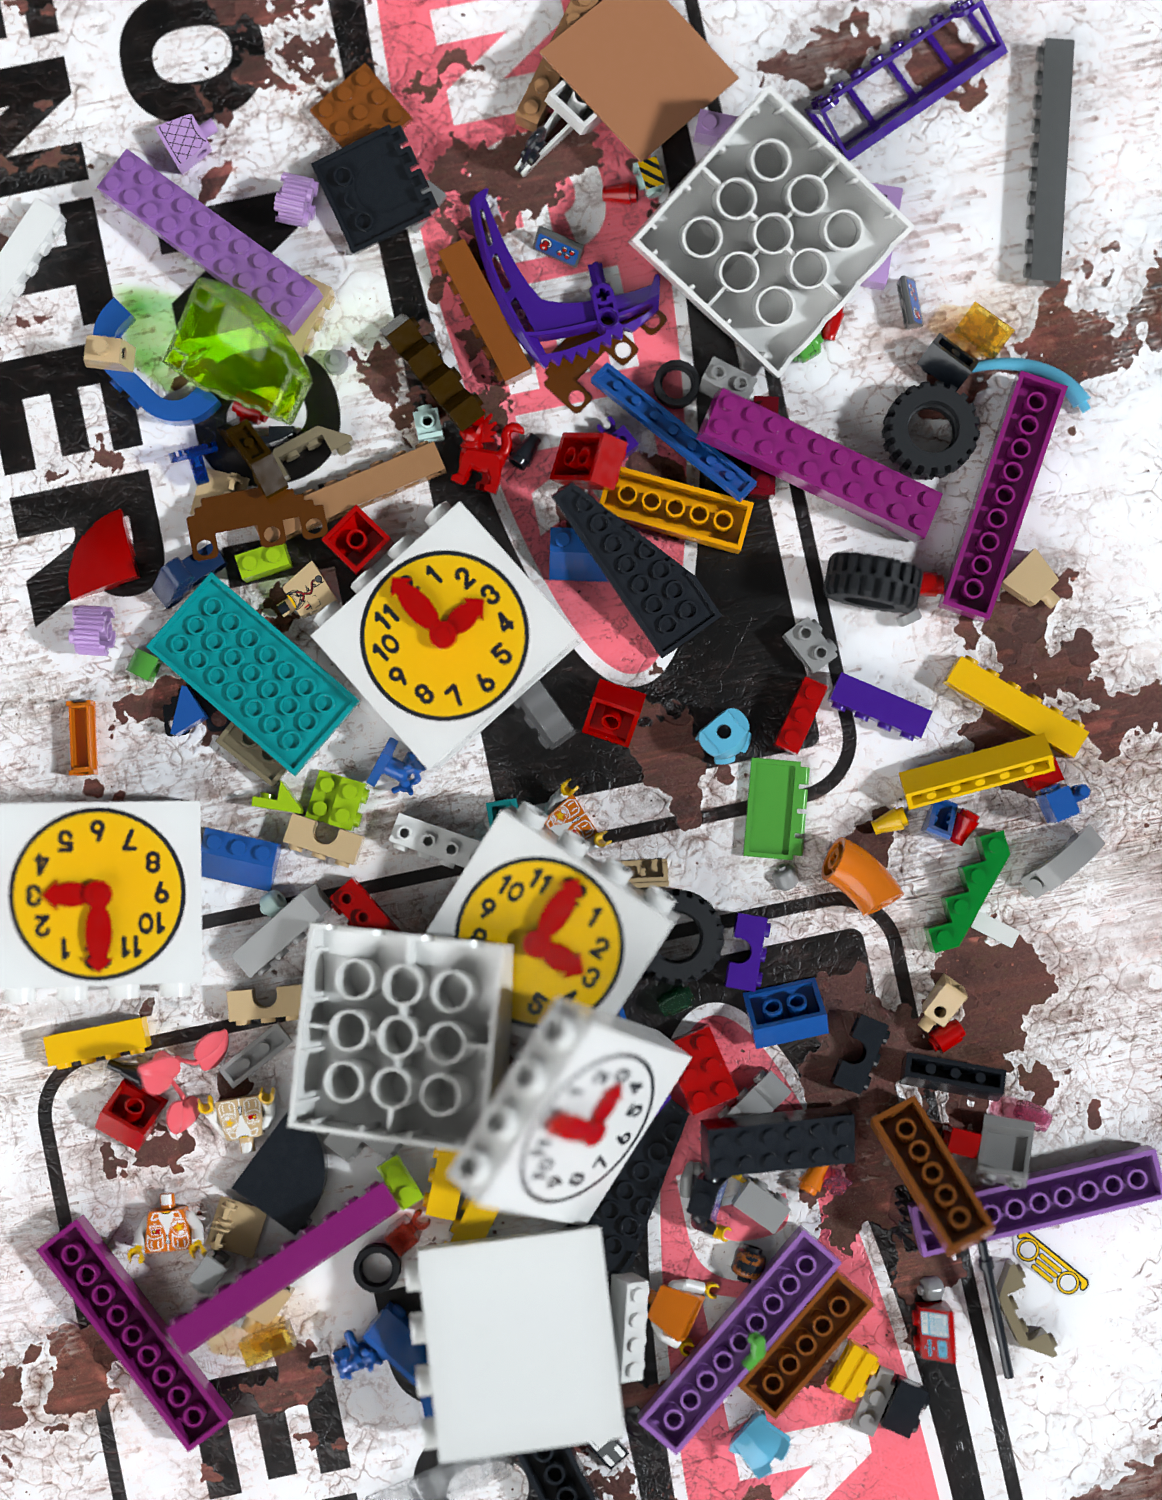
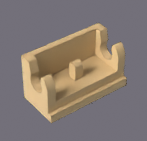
M667 859L619 861L633 872L629 882L636 887L646 888L650 885L669 887Z

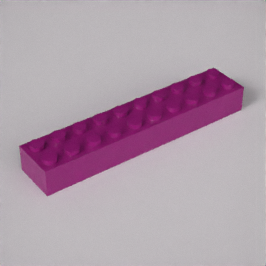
M1022 370L1015 376L944 586V592L938 604L939 608L983 623L990 620L1068 386Z
M721 388L714 394L696 439L914 543L926 538L943 493L725 388Z
M375 1181L364 1189L366 1194L360 1198L355 1195L344 1202V1209L339 1212L332 1210L321 1218L323 1220L322 1224L319 1226L310 1225L300 1232L301 1238L296 1241L295 1239H290L279 1246V1253L276 1255L269 1253L258 1260L257 1264L259 1266L254 1270L247 1268L236 1275L237 1281L232 1285L230 1282L223 1284L213 1291L214 1297L211 1299L209 1297L203 1298L192 1305V1312L189 1314L188 1312H182L171 1319V1326L166 1331L181 1355L191 1353L401 1210L386 1183L382 1182L380 1184L379 1181Z
M84 1214L36 1250L188 1453L230 1421L234 1414L192 1357L189 1354L181 1355L166 1331L168 1325Z

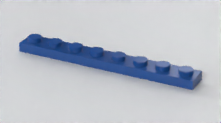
M608 362L591 378V383L738 502H741L756 487L757 481L717 449L696 439L697 433Z

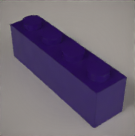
M843 672L838 674L827 700L832 703L831 707L838 711L845 712L846 709L855 713V718L864 722H868L869 719L877 722L878 728L888 732L894 729L901 732L899 735L901 738L912 742L914 738L917 740L922 738L933 712Z

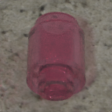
M1026 1099L1022 1103L1018 1102L1013 1111L1015 1119L1035 1122L1034 1131L1046 1132L1053 1117L1052 1114L1048 1113V1109Z

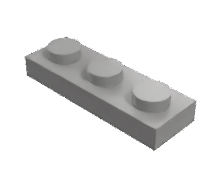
M277 1022L218 1068V1070L230 1086L235 1088L292 1043L293 1040Z

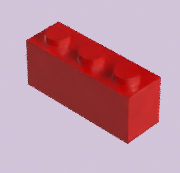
M806 676L802 679L773 746L792 755H798L828 686Z

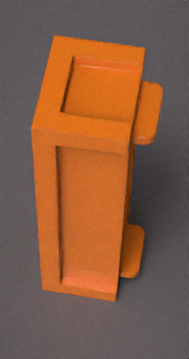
M66 701V706L69 707L71 770H69V776L98 775L95 701Z

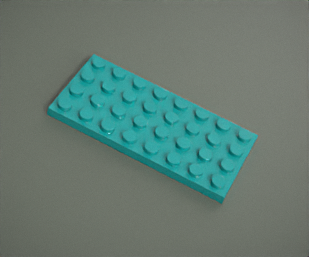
M212 572L146 646L294 776L303 769L361 702Z

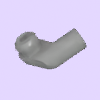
M692 1160L686 1164L680 1178L681 1197H691L693 1175L699 1176L702 1173L700 1162H693Z

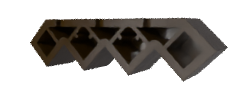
M402 312L380 329V332L397 355L404 360L418 381H421L431 397L447 413L453 424L463 432L486 414L481 408V405L484 404L475 392L471 394L464 388L460 382L462 376L454 366L450 368L442 361L439 356L442 352L435 342L429 343L418 331L421 326L413 316L409 318Z

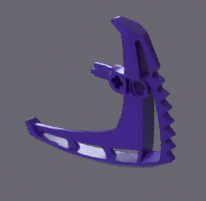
M488 188L477 193L470 201L469 205L477 245L491 291L516 339L525 351L544 369H547L550 362L560 366L562 358L573 363L576 354L586 359L588 350L598 354L600 345L611 348V338L622 340L623 331L635 332L658 312L660 296V276L658 274L654 276L652 285L615 296L610 284L606 283L602 263L598 262L588 265L592 287L589 288L591 300L577 303H561L541 299L528 284L505 245L487 202ZM481 211L484 213L492 240L491 246H488L480 215ZM495 255L498 256L511 286V289L506 293L492 261ZM514 299L519 303L534 332H526L511 305ZM647 310H650L641 317L627 324L623 325L620 323L636 315H639ZM610 319L613 324L605 325L601 320ZM597 331L602 335L573 348L549 354L545 353L540 343Z

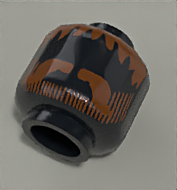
M744 1244L743 1247L736 1249L731 1270L737 1274V1280L750 1284L752 1280H757L760 1277L767 1260L766 1256L762 1253L763 1249L750 1244Z

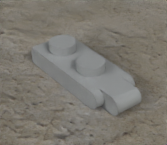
M879 1365L876 1374L873 1376L869 1375L866 1382V1391L859 1399L850 1420L849 1426L869 1436H874L895 1386V1382L892 1381L894 1376L893 1370Z

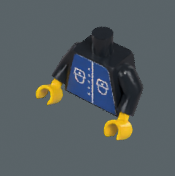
M703 1171L696 1178L686 1212L691 1214V1225L694 1229L712 1235L715 1239L727 1242L728 1239L724 1238V1233L726 1230L732 1231L731 1228L715 1224L726 1186L731 1177L741 1183H745L747 1179L742 1177V1175L709 1179Z

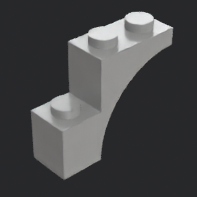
M330 1133L323 1142L346 1161L351 1156L356 1158L365 1147L361 1144L362 1141L385 1159L390 1154L395 1156L403 1146L402 1143Z

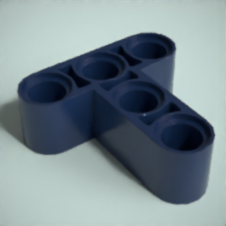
M212 543L198 550V553L203 556L209 555L213 550ZM220 551L216 558L196 561L193 558V554L182 561L179 557H176L161 568L152 590L165 608L170 609L178 604L189 590L201 584L211 572L215 575L224 569L228 561Z

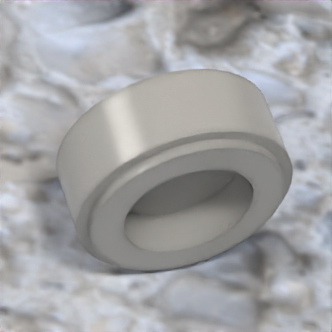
M919 608L911 613L907 612L900 615L896 620L899 627H904L921 619L922 615Z

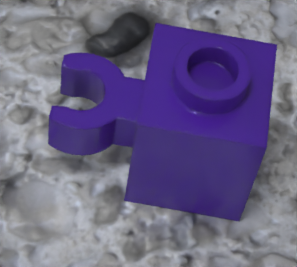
M608 416L607 421L611 425L610 428L603 429L598 424L597 430L598 432L607 433L628 442L626 459L638 450L639 443L624 424L616 429L614 419Z

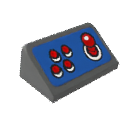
M538 227L533 249L573 268H577L584 254V246L545 227Z
M905 275L901 276L897 282V289L904 327L906 330L923 327L915 280Z

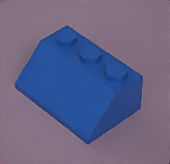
M550 528L549 580L609 582L573 528Z
M205 827L201 844V876L269 892L273 887L282 844Z
M815 977L755 990V992L743 993L750 1030L756 1049L829 1033L827 1013Z
M389 1301L370 1322L362 1338L417 1387L415 1365L429 1364L427 1343L413 1345L410 1319L406 1316V1311L400 1305H394Z

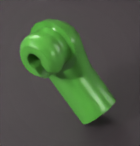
M752 1332L748 1336V1342L751 1343V1352L741 1361L749 1371L766 1354V1340L758 1332Z

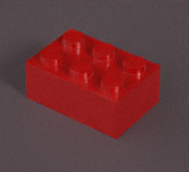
M563 432L549 480L564 486L569 482H573L581 489L614 491L619 481V472L626 456L628 442L601 432Z
M708 1024L671 1039L673 1043L692 1057L678 1081L693 1115L739 1096Z

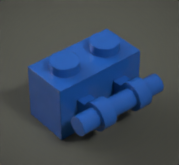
M1060 783L1041 789V794L1035 796L1046 822L1059 823L1081 813L1077 802L1089 797L1090 788L1085 784L1069 787V785L1061 786Z

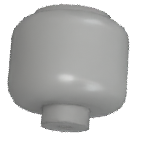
M785 864L776 867L777 871L772 874V879L777 889L787 891L794 888L799 881L795 868L791 865L785 866Z
M938 1276L923 1277L920 1280V1285L917 1286V1292L926 1302L938 1301L943 1297L944 1284Z

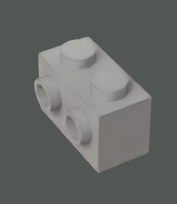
M807 616L782 637L810 674L813 675L838 656L835 652L838 649L830 638L826 640L820 633L823 630L820 624L814 618L810 620Z

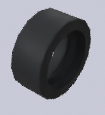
M670 360L664 363L657 370L654 378V394L657 400L665 407L682 409L689 406L696 399L700 388V377L697 370L690 363L683 360ZM676 370L687 374L691 381L689 393L678 399L669 397L662 388V381L666 374Z
M385 1243L366 1245L358 1253L353 1263L355 1281L362 1289L370 1293L388 1291L396 1284L401 1273L399 1254L393 1247ZM374 1253H381L387 1256L392 1264L390 1276L380 1283L368 1280L363 1272L365 1259Z

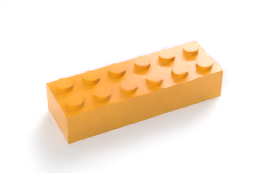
M622 466L619 472V481L614 491L603 490L599 502L626 524L739 554L742 549L754 505L753 502L746 500L738 502L731 496Z

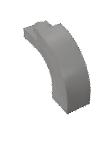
M1089 824L1072 835L1065 845L1053 856L1022 876L1020 882L1037 899L1049 890L1051 892L1084 867L1101 850L1105 842Z

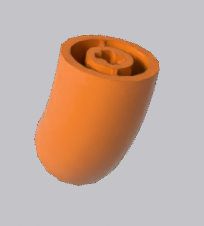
M843 837L838 838L832 844L824 859L821 873L822 879L845 893L853 901L863 917L885 908L904 895L901 887L890 872L869 852Z

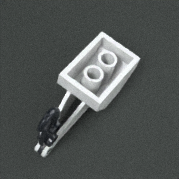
M564 79L548 93L545 102L554 112L544 126L538 127L532 133L525 144V149L520 154L522 158L516 164L515 169L523 177L573 129L580 135L590 133L602 122ZM562 117L568 124L547 144L544 140Z

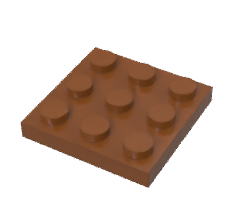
M366 63L309 109L310 113L340 148L389 124L392 128L401 125L404 129L413 121L411 115Z

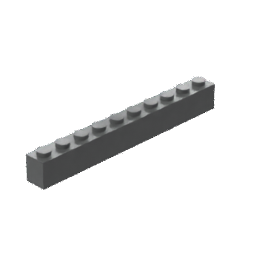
M1045 38L1041 46H1038L1035 59L1036 62H1039V70H1036L1034 85L1038 86V90L1033 98V110H1036V118H1033L1031 133L1035 134V140L1031 143L1030 157L1033 158V166L1030 167L1028 175L1029 182H1032V191L1029 190L1027 196V205L1031 206L1030 215H1027L1026 230H1029V239L1025 240L1024 253L1028 254L1027 263H1024L1023 278H1026V286L1055 288L1061 281L1075 40Z

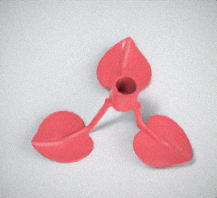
M225 1028L221 1031L208 1033L197 1042L194 1049L195 1060L185 1059L179 1055L174 1057L162 1050L157 1052L151 1061L137 1067L144 1088L148 1093L158 1095L172 1085L179 1094L180 1100L174 1101L169 1106L166 1114L167 1126L173 1134L177 1135L185 1131L195 1122L200 1114L198 1110L199 1098L194 1095L186 1098L183 1091L174 1081L181 1070L180 1062L194 1066L199 1064L200 1068L204 1071L216 1067L223 1060L228 1049L229 1036Z

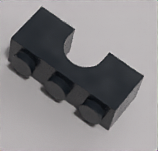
M858 1012L849 1035L861 1041L863 1054L858 1060L853 1062L839 1058L830 1081L861 1095L863 1090L866 1091L871 1082L870 1071L872 1067H877L881 1054L878 1053L882 1044L885 1045L890 1036L889 1025Z

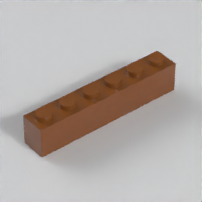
M463 238L438 251L440 260L436 262L443 275L448 274L451 280L448 282V285L453 295H459L462 301L459 306L465 318L470 316L473 322L470 328L476 339H482L485 346L481 347L486 359L488 361L492 359L496 367L492 370L498 382L503 381L507 387L532 374V368L502 314L499 304L465 239Z

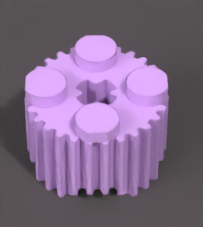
M283 172L280 181L284 182L283 187L280 188L279 193H276L274 211L278 212L275 221L302 228L308 227L310 220H314L316 206L312 204L314 196L317 197L319 182L314 181L313 178Z
M74 606L72 610V618L75 622L74 629L71 628L69 630L68 637L69 643L74 644L75 653L79 655L108 656L109 648L115 647L114 643L116 642V631H113L110 619L115 618L114 609L106 606Z

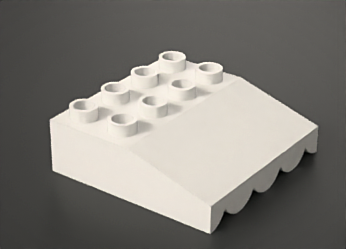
M769 85L759 92L630 238L628 243L773 377L779 378L792 360L814 340L826 322L851 299L859 286L880 267L894 247L916 226Z
M310 923L288 1127L461 1151L508 1076L511 1048L513 945L328 923Z

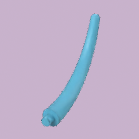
M1025 358L987 359L978 361L979 363L971 372L987 370H1013L1020 372L1022 370L1068 386L1065 397L1073 408L1079 407L1082 413L1091 409L1087 402L1091 397L1076 380L1060 369L1040 361Z

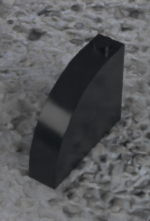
M288 1110L231 1189L296 1236L300 1230L303 1231L309 1227L313 1221L309 1217L320 1202L326 1186L328 1157L319 1131L288 1127Z

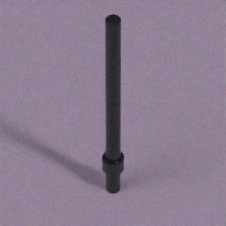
M983 1239L977 1243L980 1256L978 1258L979 1269L983 1272L1004 1378L1012 1379L1014 1378V1372L993 1269L995 1268L993 1257L989 1254L987 1240Z

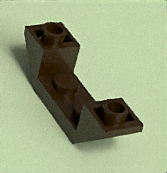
M237 417L217 428L228 446H234L252 470L255 483L267 499L289 488L272 452L248 419Z

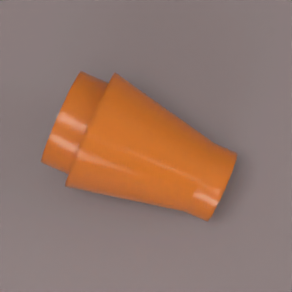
M829 1166L808 1168L798 1179L800 1182L797 1187L815 1197L817 1192L820 1193Z

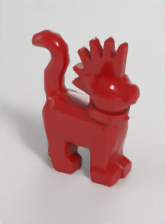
M490 413L486 418L483 415L463 432L460 430L459 433L463 442L460 444L462 450L459 458L458 473L452 474L451 481L465 486L472 471L482 473V480L477 482L475 489L496 495L501 482L502 469L513 445L511 434L512 432L524 434L525 431L519 423L511 422L505 425L501 432V447L499 450L482 449V443H494L495 440L491 437L497 435L496 431L491 430L498 423L495 421L489 424L493 417V414Z

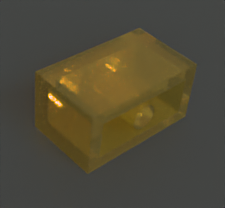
M974 302L954 331L961 341L967 344L971 343L977 347V351L982 356L994 359L1015 329L977 302Z
M290 1319L259 1330L254 1334L242 1337L238 1346L248 1368L294 1350L298 1340Z

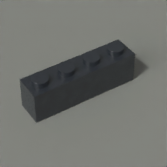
M907 1052L902 1060L899 1084L998 1102L1005 1093L1007 1070Z

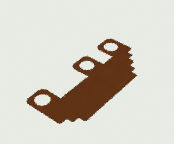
M659 309L656 313L660 318L657 327L649 328L645 323L641 326L649 335H655L667 322V317ZM647 310L639 315H636L620 323L623 325L627 324L641 317L650 310ZM610 319L601 320L605 325L613 324ZM597 331L567 337L552 353L573 348L602 335ZM623 333L622 340L611 338V348L600 345L598 354L588 350L586 359L576 354L573 363H570L565 358H562L560 366L550 362L549 368L545 371L549 378L544 385L573 413H580L591 402L592 396L577 380L605 351L620 365H626L637 354L638 347ZM624 342L631 347V353L628 357L620 358L617 356L615 348L619 343ZM573 391H580L584 394L585 400L582 405L573 406L570 403L569 395Z
M259 487L202 498L201 507L194 509V516L186 518L193 558L196 561L213 559L218 556L219 550L216 533L257 525L261 545L268 548L282 545L286 542L283 520L296 517L300 519L304 538L323 537L328 533L324 506H315L312 499L304 500L303 494L295 495L292 488L285 489L268 499ZM312 518L319 519L322 523L321 531L316 534H312L306 529L307 522ZM269 527H276L280 531V538L275 542H269L264 537V532ZM208 540L212 543L213 550L209 555L203 556L198 553L197 545L200 541Z

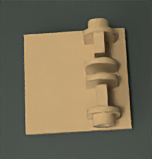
M202 467L190 515L195 514V508L201 507L202 498L247 490L250 479L241 477L237 473L231 472L229 474Z
M220 1196L206 1244L211 1245V1249L215 1251L223 1249L253 1259L267 1214L256 1206Z

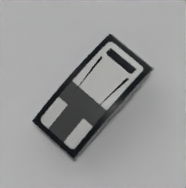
M269 426V436L260 437L267 447L270 448L296 437L297 430L294 426Z
M618 1439L587 1443L610 1470L629 1455L627 1448Z

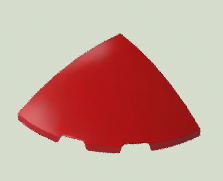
M122 509L113 511L96 521L78 542L69 568L68 583L72 601L119 587V584L141 578L134 557L136 554Z

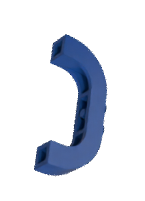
M113 298L100 312L94 325L93 335L121 338L136 319L118 300ZM105 370L112 378L109 383L120 393L125 390L130 395L127 400L137 410L142 407L150 416L168 425L189 426L200 423L212 416L222 406V403L202 383L183 399L166 400L158 396L134 371L131 373Z

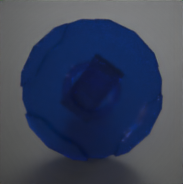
M216 441L209 442L210 447L207 444H200L178 450L179 456H176L175 452L169 453L170 462L175 463L189 459L197 486L209 483L202 455L218 451Z

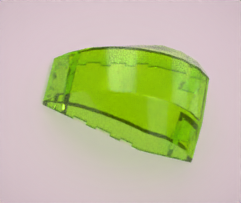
M205 278L197 279L162 362L203 391L208 393L214 392L223 399L241 403V406L245 408H253L261 411L265 416L288 425L293 424L312 385L310 371L303 357L255 299L224 283Z

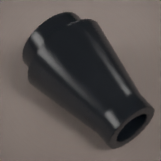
M529 433L510 452L509 462L522 471L526 467H530L538 446L542 442L541 439L535 434Z

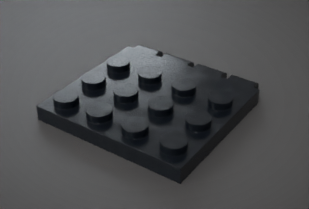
M389 124L311 163L353 255L433 217L431 212L439 208L432 191L422 194V191L429 188L422 169L420 168L413 172L411 170L418 166L419 163L411 146L401 148L402 145L409 142L401 125L392 128Z

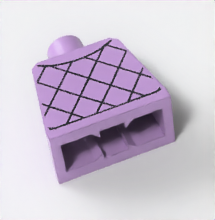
M192 114L154 127L182 175L212 151L206 138L219 132L211 118L198 125Z

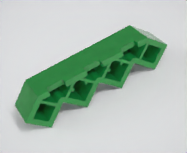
M997 830L974 837L981 861L957 867L964 891L940 897L947 921L923 928L930 952L938 953L960 946L1010 856L1004 830Z

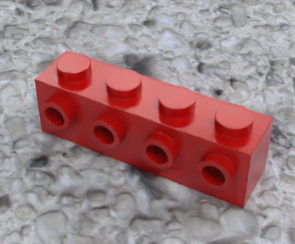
M354 877L329 897L333 901L330 905L339 915L343 913L349 919L347 922L348 926L402 932Z

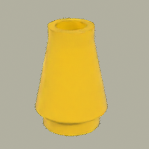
M895 806L879 818L871 821L875 834L878 835L905 830L904 827L908 826L909 822L903 807L896 809Z

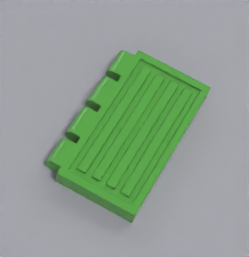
M751 758L743 856L793 860V855L803 856L804 839L795 838V833L805 834L806 814H798L797 809H807L808 790L799 789V784H809V767H801V762Z

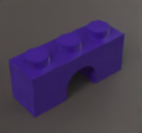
M736 912L732 936L746 940L750 947V953L742 962L728 961L724 982L725 987L755 992L756 986H761L763 973L759 972L760 962H765L767 948L763 947L764 937L769 938L771 923H767V917Z

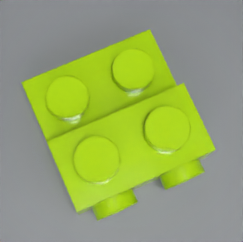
M319 770L305 817L354 831V827L359 828L363 814L359 813L362 803L366 804L370 790L366 789L368 784Z

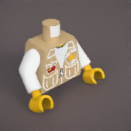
M261 1087L260 1093L220 1099L215 1102V1106L213 1105V1097L209 1095L207 1104L202 1103L198 1099V1110L205 1114L209 1123L220 1136L226 1137L227 1141L239 1140L241 1153L256 1151L254 1137L262 1136L265 1130L270 1128L275 1117L274 1095L276 1089L272 1087L270 1093H265L263 1087Z

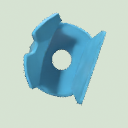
M727 708V710L722 711L698 732L695 740H699L703 749L711 756H714L715 764H729L735 761L737 754L747 751L752 734L749 732V723L745 715L735 708ZM720 725H728L730 727L731 735L729 738L721 739L718 737L717 728Z
M765 1410L755 1412L731 1438L728 1451L741 1455L756 1478L761 1479L773 1472L770 1463L774 1458L779 1461L785 1459L791 1446L790 1436L767 1421Z

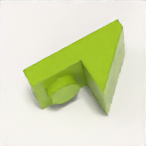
M280 781L277 800L274 799L275 794L260 792V797L253 796L251 806L304 814V808L284 781Z

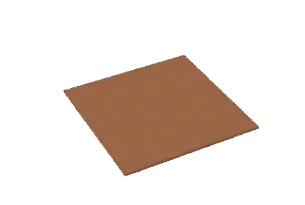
M602 0L539 51L543 58L640 162L645 160L693 119L700 109L707 107L739 79L668 0Z

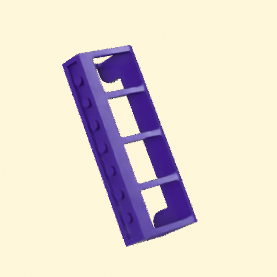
M983 0L954 1L949 5L950 9L944 14L940 12L929 19L930 23L925 27L919 26L909 33L910 37L902 41L901 39L890 45V51L884 55L880 53L871 58L868 66L865 68L859 67L849 74V79L844 82L838 81L830 86V92L824 96L820 94L809 101L810 105L804 110L820 134L848 161H851L1007 54L1008 50ZM979 8L995 41L990 38L973 14V11ZM966 16L985 45L959 64L954 65L932 33L952 19ZM926 38L947 67V72L915 93L892 60ZM886 65L906 92L908 98L875 120L853 87ZM847 92L868 122V126L842 143L826 112L839 103L838 97ZM816 114H820V115L822 116V118H823L824 122L826 123V125H827V127H828V129H829L831 135L829 134V132H828L827 129L824 127V125H823L822 122L819 120V118L817 117Z

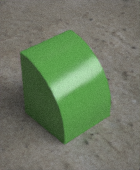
M136 648L126 670L153 683L163 661Z

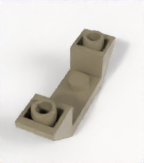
M316 426L273 450L272 454L287 482L291 478L282 463L283 461L290 462L300 456L299 453L307 448L308 450L317 448L324 439L334 456L337 454L339 456L345 455L355 445L351 435Z
M1008 1259L1004 1263L996 1289L1000 1308L1010 1331L1020 1346L1054 1358L1058 1356L1054 1349L1058 1345L1051 1332L1047 1333L1042 1327L1025 1334L1029 1332L1023 1318L1018 1319L1015 1312L1018 1309L1017 1303L1013 1296H1008V1294L1026 1287L1023 1282V1278H1026L1019 1263L1015 1264L1011 1259Z

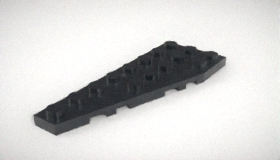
M569 482L551 495L660 658L663 659L722 617L694 574L681 566L576 484Z
M670 1098L658 1115L653 1118L586 1224H597L601 1227L608 1293L611 1289V1275L625 1273L634 1262L638 1247L642 1241L647 1223L689 1115V1112L672 1098ZM567 1223L563 1228L581 1225Z

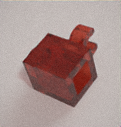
M421 1208L413 1213L412 1220L405 1213L386 1230L384 1240L400 1257L420 1241L421 1230L427 1229L431 1223L430 1218L425 1222L418 1221L417 1217L422 1214Z

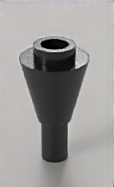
M112 1059L108 1061L107 1069L120 1073L122 1077L139 1090L144 1088L141 1075L137 1069L140 1065L122 1064Z

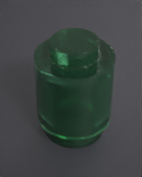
M680 984L662 993L661 997L656 1000L662 1013L667 1017L669 1015L674 1016L692 1007L691 1001L695 1000V997L689 986L684 988Z

